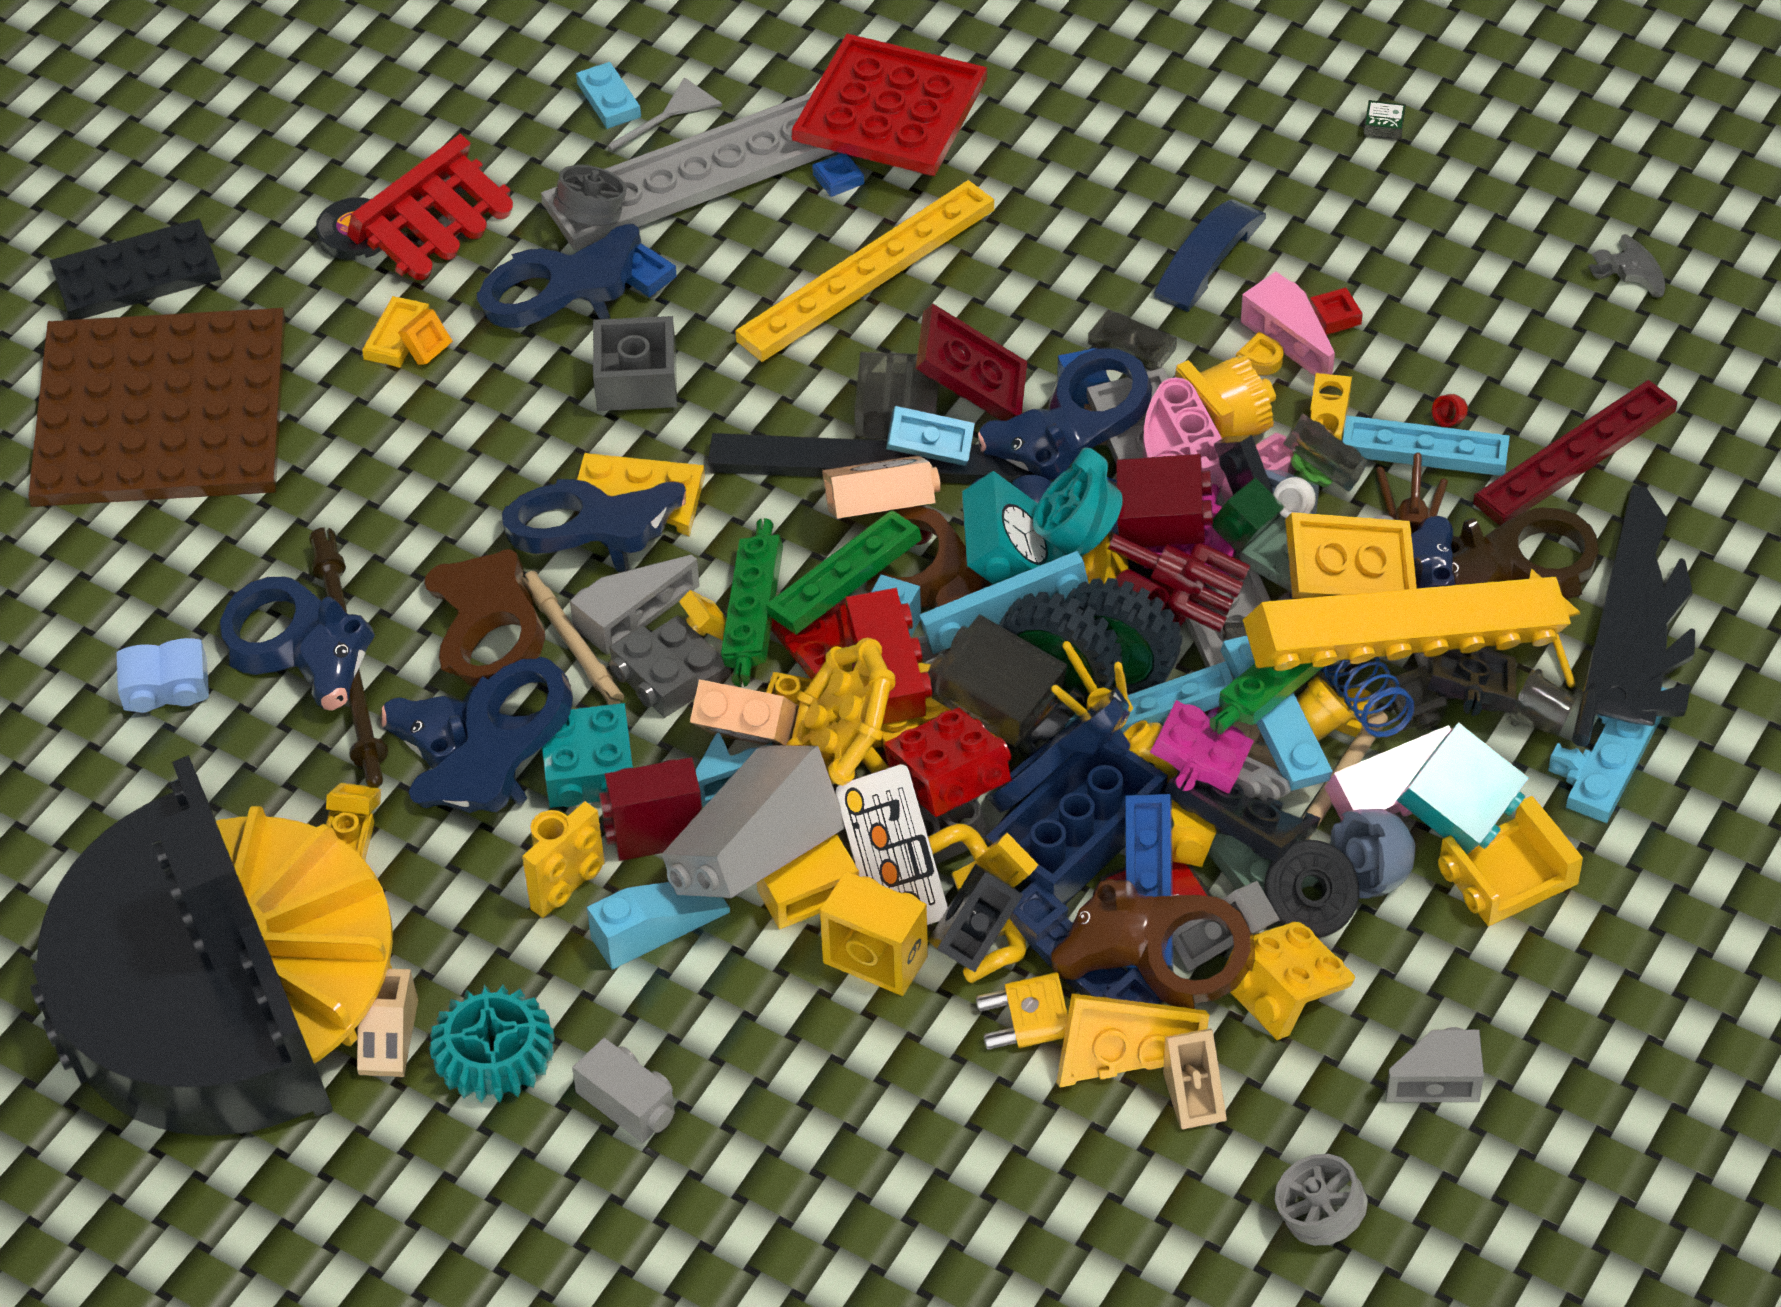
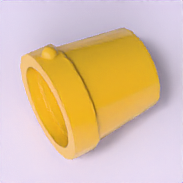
M1319 675L1314 676L1307 683L1308 686L1296 698L1317 741L1323 739L1342 724L1346 725L1355 717L1343 699Z

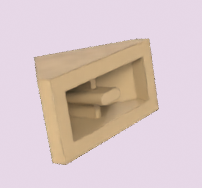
M1210 1028L1165 1037L1163 1075L1179 1127L1187 1129L1227 1121L1213 1030Z

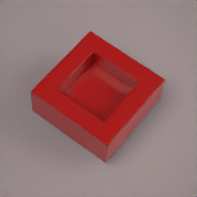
M1346 287L1310 297V304L1326 335L1362 325L1363 313Z

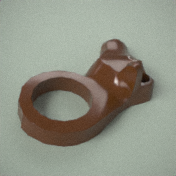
M1108 879L1098 883L1093 896L1079 909L1069 934L1061 943L1053 948L1051 961L1054 973L1058 972L1059 977L1069 980L1079 979L1086 973L1094 970L1134 965L1137 966L1145 982L1160 1000L1170 1006L1195 1009V1003L1218 1000L1238 987L1248 971L1252 972L1255 961L1254 936L1241 913L1228 902L1218 897L1202 895L1144 896L1139 894L1134 885L1129 881ZM1198 919L1219 922L1231 932L1234 943L1231 959L1220 973L1209 979L1193 981L1179 977L1168 968L1165 949L1170 936L1178 927L1191 920Z

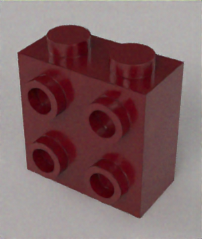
M1201 454L1117 460V488L1121 491L1123 498L1121 511L1117 518L1119 536L1142 547L1206 543L1205 526L1213 525L1212 501L1204 500V496H1212L1211 471L1202 470Z
M692 757L679 760L672 759L658 764L624 768L619 771L605 773L607 791L599 793L607 846L616 845L619 861L663 853L702 810L701 792Z

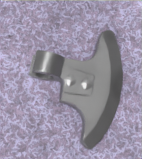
M1621 235L1619 243L1624 251L1623 253L1611 254L1608 250L1602 249L1592 254L1598 265L1592 264L1588 265L1595 278L1604 279L1613 273H1617L1624 282L1634 281L1644 285L1652 297H1663L1665 280L1660 266L1652 254L1629 235Z

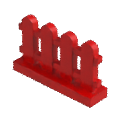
M460 133L351 213L347 236L357 245L368 238L367 245L375 250L380 247L397 263L395 271L399 275L403 276L408 273L413 279L425 280L430 276L433 266L428 256L435 253L445 260H450L457 256L460 247L459 240L455 237L457 234L462 232L470 239H479L484 235L487 226L486 220L482 217L485 213L489 212L497 219H505L510 216L513 208V201L509 197L511 190L505 184L498 187L481 171L483 164L477 158L472 162L467 158L471 143ZM461 186L478 204L474 207L470 206L454 190ZM434 206L451 224L445 228L427 210ZM404 227L409 228L425 244L418 248L400 230Z

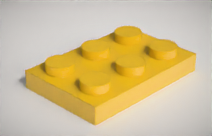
M1293 512L1285 519L1292 598L1302 599L1417 589L1410 521Z

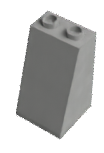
M763 745L753 752L662 853L667 868V878L675 889L676 895L732 898L845 828L841 808L819 746Z

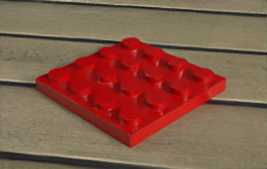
M847 33L792 128V141L935 176L987 80V67Z

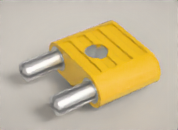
M1058 972L1006 983L1005 990L976 996V1005L979 1011L1009 1005L1013 1028L984 1034V1043L988 1050L1015 1043L1018 1044V1048H1023L1064 1038L1068 1014Z

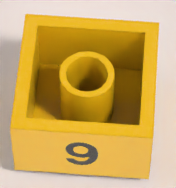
M845 871L820 909L823 963L904 996L928 957L927 904L921 902L912 894L899 893L882 886L870 877H860Z

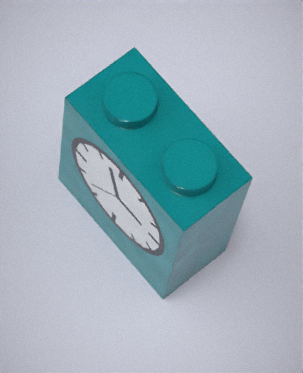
M992 471L962 491L968 567L994 585L1049 562V542L1036 533L1033 527L1037 502L995 471Z

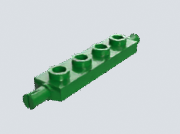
M762 518L756 522L754 537L739 539L721 649L724 665L734 668L732 683L738 687H742V682L744 687L749 685L751 668L765 663L767 659L773 618L769 616L766 604L776 597L783 552L780 535H772L774 524L767 518H764V524Z
M1305 663L1289 670L1276 671L1274 666L1256 668V665L1253 664L1220 691L1219 705L1223 710L1210 719V727L1214 732L1217 730V734H1223L1235 722L1240 721L1254 725L1323 667H1313L1312 663Z

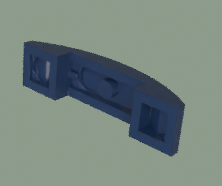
M1233 199L1216 207L1197 225L1182 244L1162 276L1154 292V298L1189 312L1208 289V277L1240 239L1246 242L1266 219V213Z
M1035 880L1021 892L1023 896L1009 918L1031 947L1052 968L1051 952L1069 934L1073 923L1067 918L1069 908ZM1122 967L1090 971L1075 980L1063 979L1080 995L1159 1005L1165 1003L1159 999L1135 967L1129 972Z

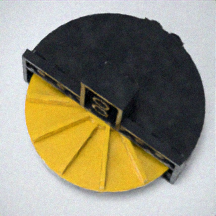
M189 755L175 760L172 764L178 779L170 782L174 792L143 805L105 830L71 865L49 902L38 940L37 963L32 965L38 983L30 985L39 1010L43 1011L45 1020H42L47 1036L51 1045L55 1046L64 1070L73 1068L81 1084L87 1082L104 1100L117 1110L137 1121L156 1128L193 1135H229L272 1127L311 1111H314L315 1116L322 1115L333 1110L315 1063L324 1058L341 1043L346 1046L354 1044L358 1039L354 1029L366 1016L376 1000L385 981L388 969H392L390 959L393 945V926L383 888L366 861L352 847L337 838L334 829L326 824L315 827L295 820L267 817L261 806H251L248 815L245 817L216 820Z

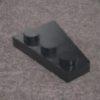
M1179 774L1169 780L1164 794H1170L1171 799L1177 802L1184 810L1197 814L1213 824L1222 834L1233 836L1251 847L1252 851L1258 856L1270 859L1275 863L1285 856L1295 842L1305 840L1316 831L1321 819L1306 812L1303 819L1281 810L1283 802L1270 797L1266 801L1244 796L1243 789L1238 784H1234L1228 794L1209 783L1196 780L1191 790L1183 791L1186 781L1183 782L1181 788H1178L1176 778Z

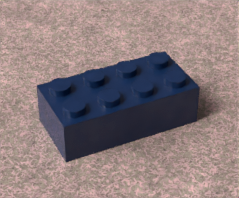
M1101 747L1095 754L1075 752L985 836V843L989 847L1008 833L1038 864L1036 869L1014 888L1022 892L1037 880L1065 905L1126 846L1125 796L1164 794L1168 775L1129 749L1121 755L1112 753L1104 747Z

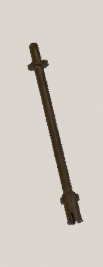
M321 527L312 531L309 536L314 560L312 561L313 574L316 578L323 580L326 596L336 600L347 613L340 576L346 570L345 560L338 552L335 531L328 528L327 535L329 540H327L325 527ZM358 669L349 695V704L357 742L350 748L349 756L356 766L363 767L367 785L371 788H379L383 784L380 763L387 758L389 751L382 739L374 738L360 669Z

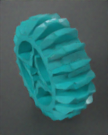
M484 984L481 994L474 996L466 990L463 1002L450 999L449 1012L439 1011L438 1025L432 1026L430 1034L432 1040L429 1047L431 1059H434L433 1063L436 1073L439 1077H444V1082L449 1090L458 1087L459 1094L462 1095L463 1099L475 1092L476 1098L480 1103L483 1102L487 1095H494L500 1103L503 1093L510 1091L516 1097H519L521 1085L534 1088L536 1075H546V1070L548 1069L547 1062L552 1061L554 1055L553 1041L555 1038L553 1028L550 1027L549 1016L545 1009H540L535 997L526 1000L525 994H523L521 989L509 995L508 989L504 985L497 992L490 993V990ZM490 1036H494V1051H490Z

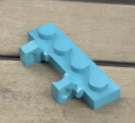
M1597 715L1602 719L1605 727L1592 752L1585 749L1582 754L1578 748L1569 750L1562 748L1560 743H1557L1550 757L1548 771L1567 778L1566 782L1573 785L1567 799L1566 808L1608 823L1662 716H1656L1655 725L1649 726Z

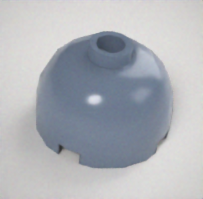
M1382 808L1356 809L1344 812L1341 815L1344 816L1343 821L1335 823L1332 828L1330 844L1345 854L1352 863L1359 881V898H1373L1394 891L1408 879L1414 865L1415 842L1409 829L1400 817Z

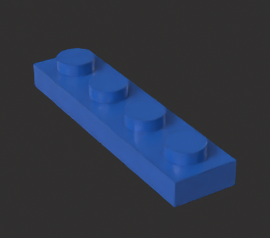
M1171 795L1125 796L1126 881L1131 882L1137 892L1144 896H1172ZM1173 934L1170 936L1165 949L1166 964L1171 971H1173ZM1126 966L1128 972L1131 971L1134 967L1139 971L1137 966Z

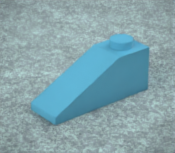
M670 882L625 888L587 907L591 939L612 970L730 913V907L723 897L676 895L675 889Z

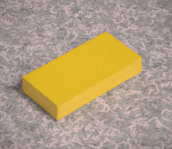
M392 296L362 349L364 360L400 368L409 350L398 334V331L423 310L430 309L429 304Z

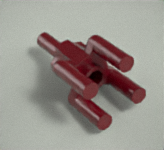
M1114 534L1107 548L1153 570L1150 580L1172 593L1168 600L1170 610L1219 633L1227 617L1190 601L1188 598L1190 595H1193L1195 601L1227 615L1234 600L1205 587L1204 584L1237 598L1244 582L1205 565V563L1243 581L1251 566L1203 543L1194 545L1190 554L1166 544L1162 554L1159 555Z

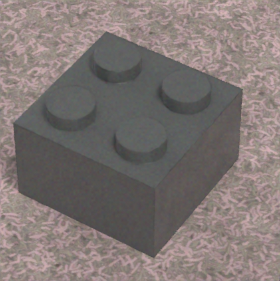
M673 316L593 320V380L597 411L677 407L676 342Z

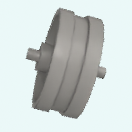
M1315 1154L1298 1160L1284 1172L1276 1186L1275 1203L1288 1229L1299 1241L1313 1246L1330 1245L1345 1239L1359 1227L1366 1215L1368 1199L1362 1183L1357 1178L1354 1169L1343 1158L1335 1155ZM1325 1178H1333V1179L1326 1185V1183H1325ZM1349 1181L1352 1182L1350 1192H1339ZM1298 1196L1305 1198V1200L1294 1204ZM1308 1213L1305 1222L1294 1219Z

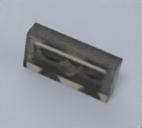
M1108 309L1088 333V345L1098 349H1119L1139 359L1145 369L1152 371L1162 368L1177 347V338Z
M1302 414L1294 423L1283 443L1348 492L1359 481L1369 462L1361 456L1357 449L1343 443L1328 432L1324 425L1313 421L1305 414Z

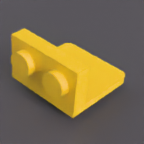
M1291 922L1253 935L1255 961L1252 972L1248 971L1238 987L1230 993L1276 1040L1290 1036L1307 1002L1350 988L1355 980V975L1344 965L1340 958L1335 956L1314 935L1310 928L1300 922ZM1232 950V952H1231V954H1230V956H1229V958H1228V960H1227L1226 965L1229 963V961H1230V959H1231L1233 950Z

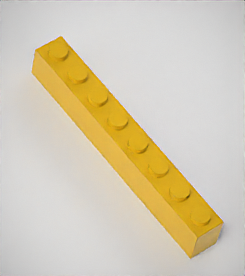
M1556 577L1261 602L1243 619L1256 668L1274 666L1276 671L1289 670L1305 663H1312L1313 667H1324L1335 663L1337 660L1347 659L1352 664H1359L1379 656H1387L1388 660H1398L1412 653L1422 652L1426 657H1433L1453 649H1460L1461 653H1472L1485 646H1496L1498 650H1506L1520 643L1532 642L1533 646L1539 647L1557 640V634L1571 624Z

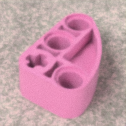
M1177 377L1163 381L1152 397L1146 413L1143 458L1201 454L1202 470H1210L1212 484L1214 483L1221 488L1225 473L1220 467L1219 457L1214 446L1215 442L1222 439L1195 388L1189 381Z

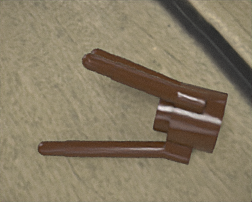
M1419 452L1413 456L1411 497L1403 500L1397 510L1384 468L1378 467L1376 469L1388 516H1391L1394 520L1410 521L1411 534L1417 530L1419 524L1424 519L1437 516L1448 484L1447 479L1443 478L1440 480L1431 506L1428 508L1425 502L1420 499L1422 455Z

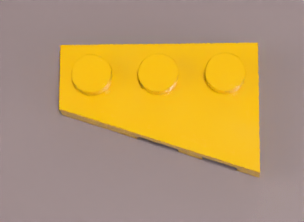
M584 453L577 480L586 481L594 485L607 496L646 490L665 482L683 483L686 488V504L669 515L667 523L676 526L677 532L690 537L705 478L704 465Z
M1072 994L1056 1083L1059 1087L1075 1085L1076 1081L1099 1077L1101 1080L1116 1077L1117 1073L1142 1068L1151 1070L1164 1067L1165 1037L1207 1029L1210 1015L1206 1010Z

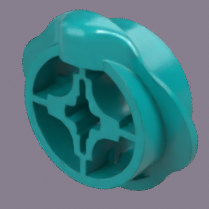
M1086 447L1079 452L1072 463V467L1060 474L1051 483L1036 507L1033 527L1036 533L1049 542V562L1075 551H1078L1083 559L1085 554L1093 550L1107 536L1120 514L1123 501L1122 493L1117 487L1107 481V460L1092 448Z

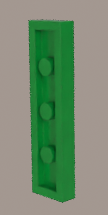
M891 510L768 602L766 607L769 616L794 634H798L921 541L922 537L919 527Z

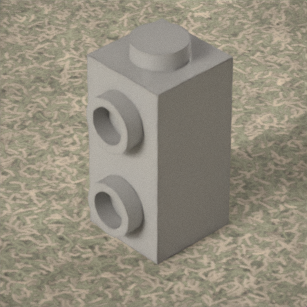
M603 1038L572 1067L576 1093L640 1142L644 1143L653 1133L663 1131L671 1122L675 1111L672 1094L673 1088L670 1082L657 1071L651 1073L639 1064L635 1055L626 1047L620 1046L618 1048L606 1038Z

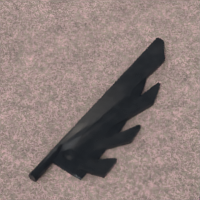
M1633 485L1630 489L1572 736V741L1577 746L1583 747L1589 744L1596 714L1629 723L1653 726L1655 725L1656 716L1683 717L1687 710L1691 687L1689 684H1683L1663 691L1661 689L1665 675L1690 662L1694 657L1695 629L1690 628L1667 648L1668 624L1691 597L1692 586L1686 561L1683 558L1679 559L1664 586L1656 553L1668 519L1646 487Z

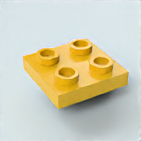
M586 801L568 816L560 811L548 810L536 815L531 822L530 830L533 847L522 856L530 909L542 918L548 915L555 907L563 906L570 898L572 892L586 880L593 879L605 864L598 810Z

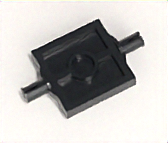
M1487 647L1472 653H1461L1460 649H1453L1437 656L1428 657V690H1432L1446 699L1459 698L1464 700V712L1469 714L1471 709V716L1478 715L1482 709L1492 712L1499 710L1511 714L1517 700L1516 658L1495 652Z

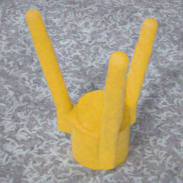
M1065 641L1062 645L1063 649L1090 693L1087 698V708L1085 709L1058 685H1053L1051 691L1080 717L1112 690L1097 688L1071 643ZM1116 662L1114 664L1116 687L1128 702V711L1131 712L1133 705L1128 698L1122 663Z

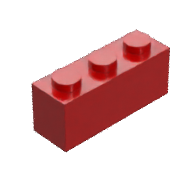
M897 588L846 597L847 625L853 645L867 637L878 641L882 647L881 656L887 669L895 675V687L889 692L882 725L926 716V698L932 697V687L928 672L920 673L918 663L923 662L918 637L911 638L908 629L913 628L909 604H901Z

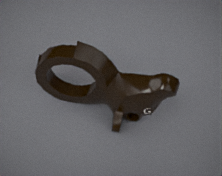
M1545 507L1534 508L1505 522L1485 537H1483L1482 530L1476 519L1470 518L1464 521L1461 535L1454 536L1451 544L1455 585L1529 579L1531 569H1533L1542 578L1556 577L1561 594L1565 599L1582 595L1581 585L1591 578L1597 565L1599 553L1597 536L1590 524L1572 512ZM1556 533L1574 542L1581 551L1582 556L1571 566L1560 569L1544 568L1533 564L1524 557L1519 545L1531 535Z

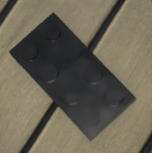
M200 219L50 260L52 272L70 320L84 319L222 280L220 268Z

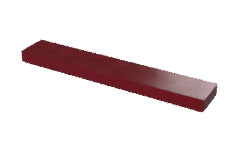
M1648 379L1475 493L1473 504L1501 526L1505 522L1526 512L1676 412L1678 402Z

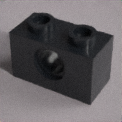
M975 864L928 941L937 950L976 972L1023 894L1010 884Z

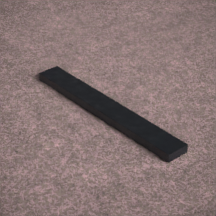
M712 433L708 470L710 473L823 477L822 470L916 455L886 449L887 440ZM971 444L969 460L965 466L922 457L930 462L932 468L937 467L940 483L972 484L975 480L985 477L992 471H995L1009 483H1012L1013 480L1021 476L1034 475V473L1022 469L1005 459L984 454L980 450L979 444Z

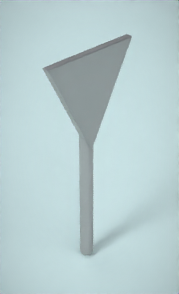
M684 77L663 113L608 145V148L611 151L615 150L672 115L721 107L722 103Z

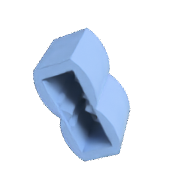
M176 639L163 643L160 646L135 645L116 652L118 694L123 709L126 711L144 713L162 707L165 704L191 706L209 698L207 657L202 640Z

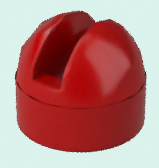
M1456 394L1439 396L1432 405V416L1435 422L1442 427L1458 425L1465 420L1468 414V406L1465 399Z

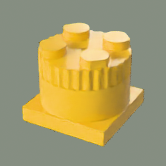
M1246 355L1233 357L1202 372H1199L1189 360L1176 365L1175 377L1183 378L1193 385L1221 438L1252 435V437H1255L1274 426L1272 406L1270 404L1276 400L1273 386L1268 379L1264 378L1261 380Z

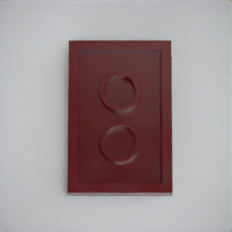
M932 303L923 311L915 369L1001 421H1007L1022 414L1028 361Z

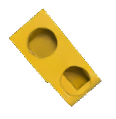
M1315 373L1308 446L1341 450L1350 402L1352 377ZM1326 386H1334L1341 390L1342 396L1321 394L1319 392Z

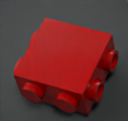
M960 707L945 711L938 717L916 728L905 730L899 736L884 743L889 768L897 765L907 766L917 801L935 817L1011 781L1008 762L1011 760V754L1005 741L1000 737L996 738L985 729L979 719H973Z

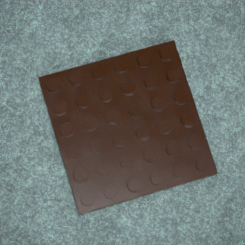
M268 308L48 321L28 494L31 507L276 493L286 319L284 309Z

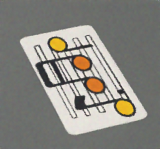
M897 765L852 780L845 786L839 785L835 790L841 808L854 861L859 870V876L870 877L880 885L899 893L914 895L921 902L927 904V925L940 921L948 907L907 766Z

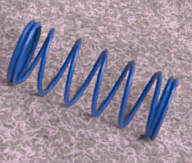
M1374 657L1376 662L1360 663L1356 668L1344 673H1339V671L1352 664L1349 659L1342 660L1340 664L1334 666H1324L1320 671L1325 673L1329 683L1335 686L1336 692L1344 699L1348 708L1354 711L1355 717L1362 723L1368 734L1382 738L1395 735L1404 729L1412 719L1414 713L1413 699L1405 689L1399 687V681L1396 677L1390 675V670L1386 664L1380 662V657ZM1370 665H1376L1373 673L1366 680L1349 686L1354 675L1361 669ZM1379 666L1383 667L1386 674L1373 677L1377 673ZM1351 674L1345 685L1338 684V677ZM1379 678H1386L1382 687L1377 692L1368 697L1359 698V695L1369 683ZM1388 680H1393L1396 687H1390L1383 690L1386 687ZM1361 686L1355 698L1348 697V689ZM1394 694L1393 698L1385 706L1369 711L1375 702L1385 696ZM1398 694L1406 698L1403 711L1393 720L1382 724L1367 722L1368 715L1378 713L1389 707ZM1369 700L1364 706L1363 711L1358 710V702ZM1409 706L1406 717L1393 729L1380 732L1369 728H1379L1392 724L1399 720Z

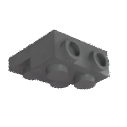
M678 615L652 632L645 626H642L610 646L611 661L609 666L614 676L622 683L627 682L636 691L638 698L646 707H653L664 718L695 699L699 679L719 683L731 675V667L724 665L722 656Z

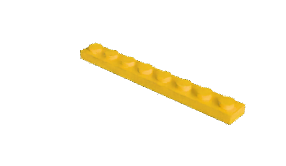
M967 180L735 330L736 342L761 362L765 361L993 212L994 199Z

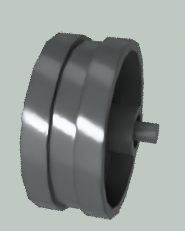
M572 165L565 167L559 173L553 204L557 211L576 222L592 226H606L620 219L627 187L622 179L607 170L590 165Z

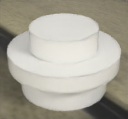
M1290 477L1280 482L1275 488L1273 495L1285 506L1280 513L1285 518L1292 512L1309 514L1313 510L1316 496L1313 487L1306 480L1299 477Z

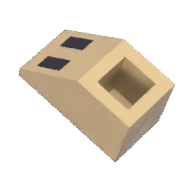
M388 969L385 981L376 1000L366 1016L358 1024L357 1071L359 1075L404 1077L418 1005V997L411 969Z

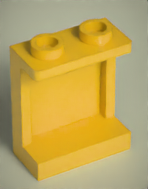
M1533 796L1523 799L1516 809L1514 819L1499 825L1501 830L1486 849L1478 845L1467 855L1451 835L1442 839L1440 858L1438 859L1442 875L1447 881L1454 882L1462 892L1469 910L1474 914L1478 913L1488 927L1579 883L1583 857Z

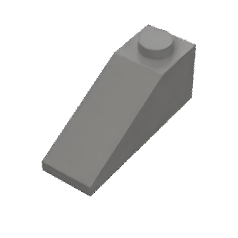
M688 555L600 578L588 588L580 590L570 600L574 627L581 635L608 655L610 653V646L640 627L647 626L678 603L689 590L694 591L700 586L697 558L693 555Z

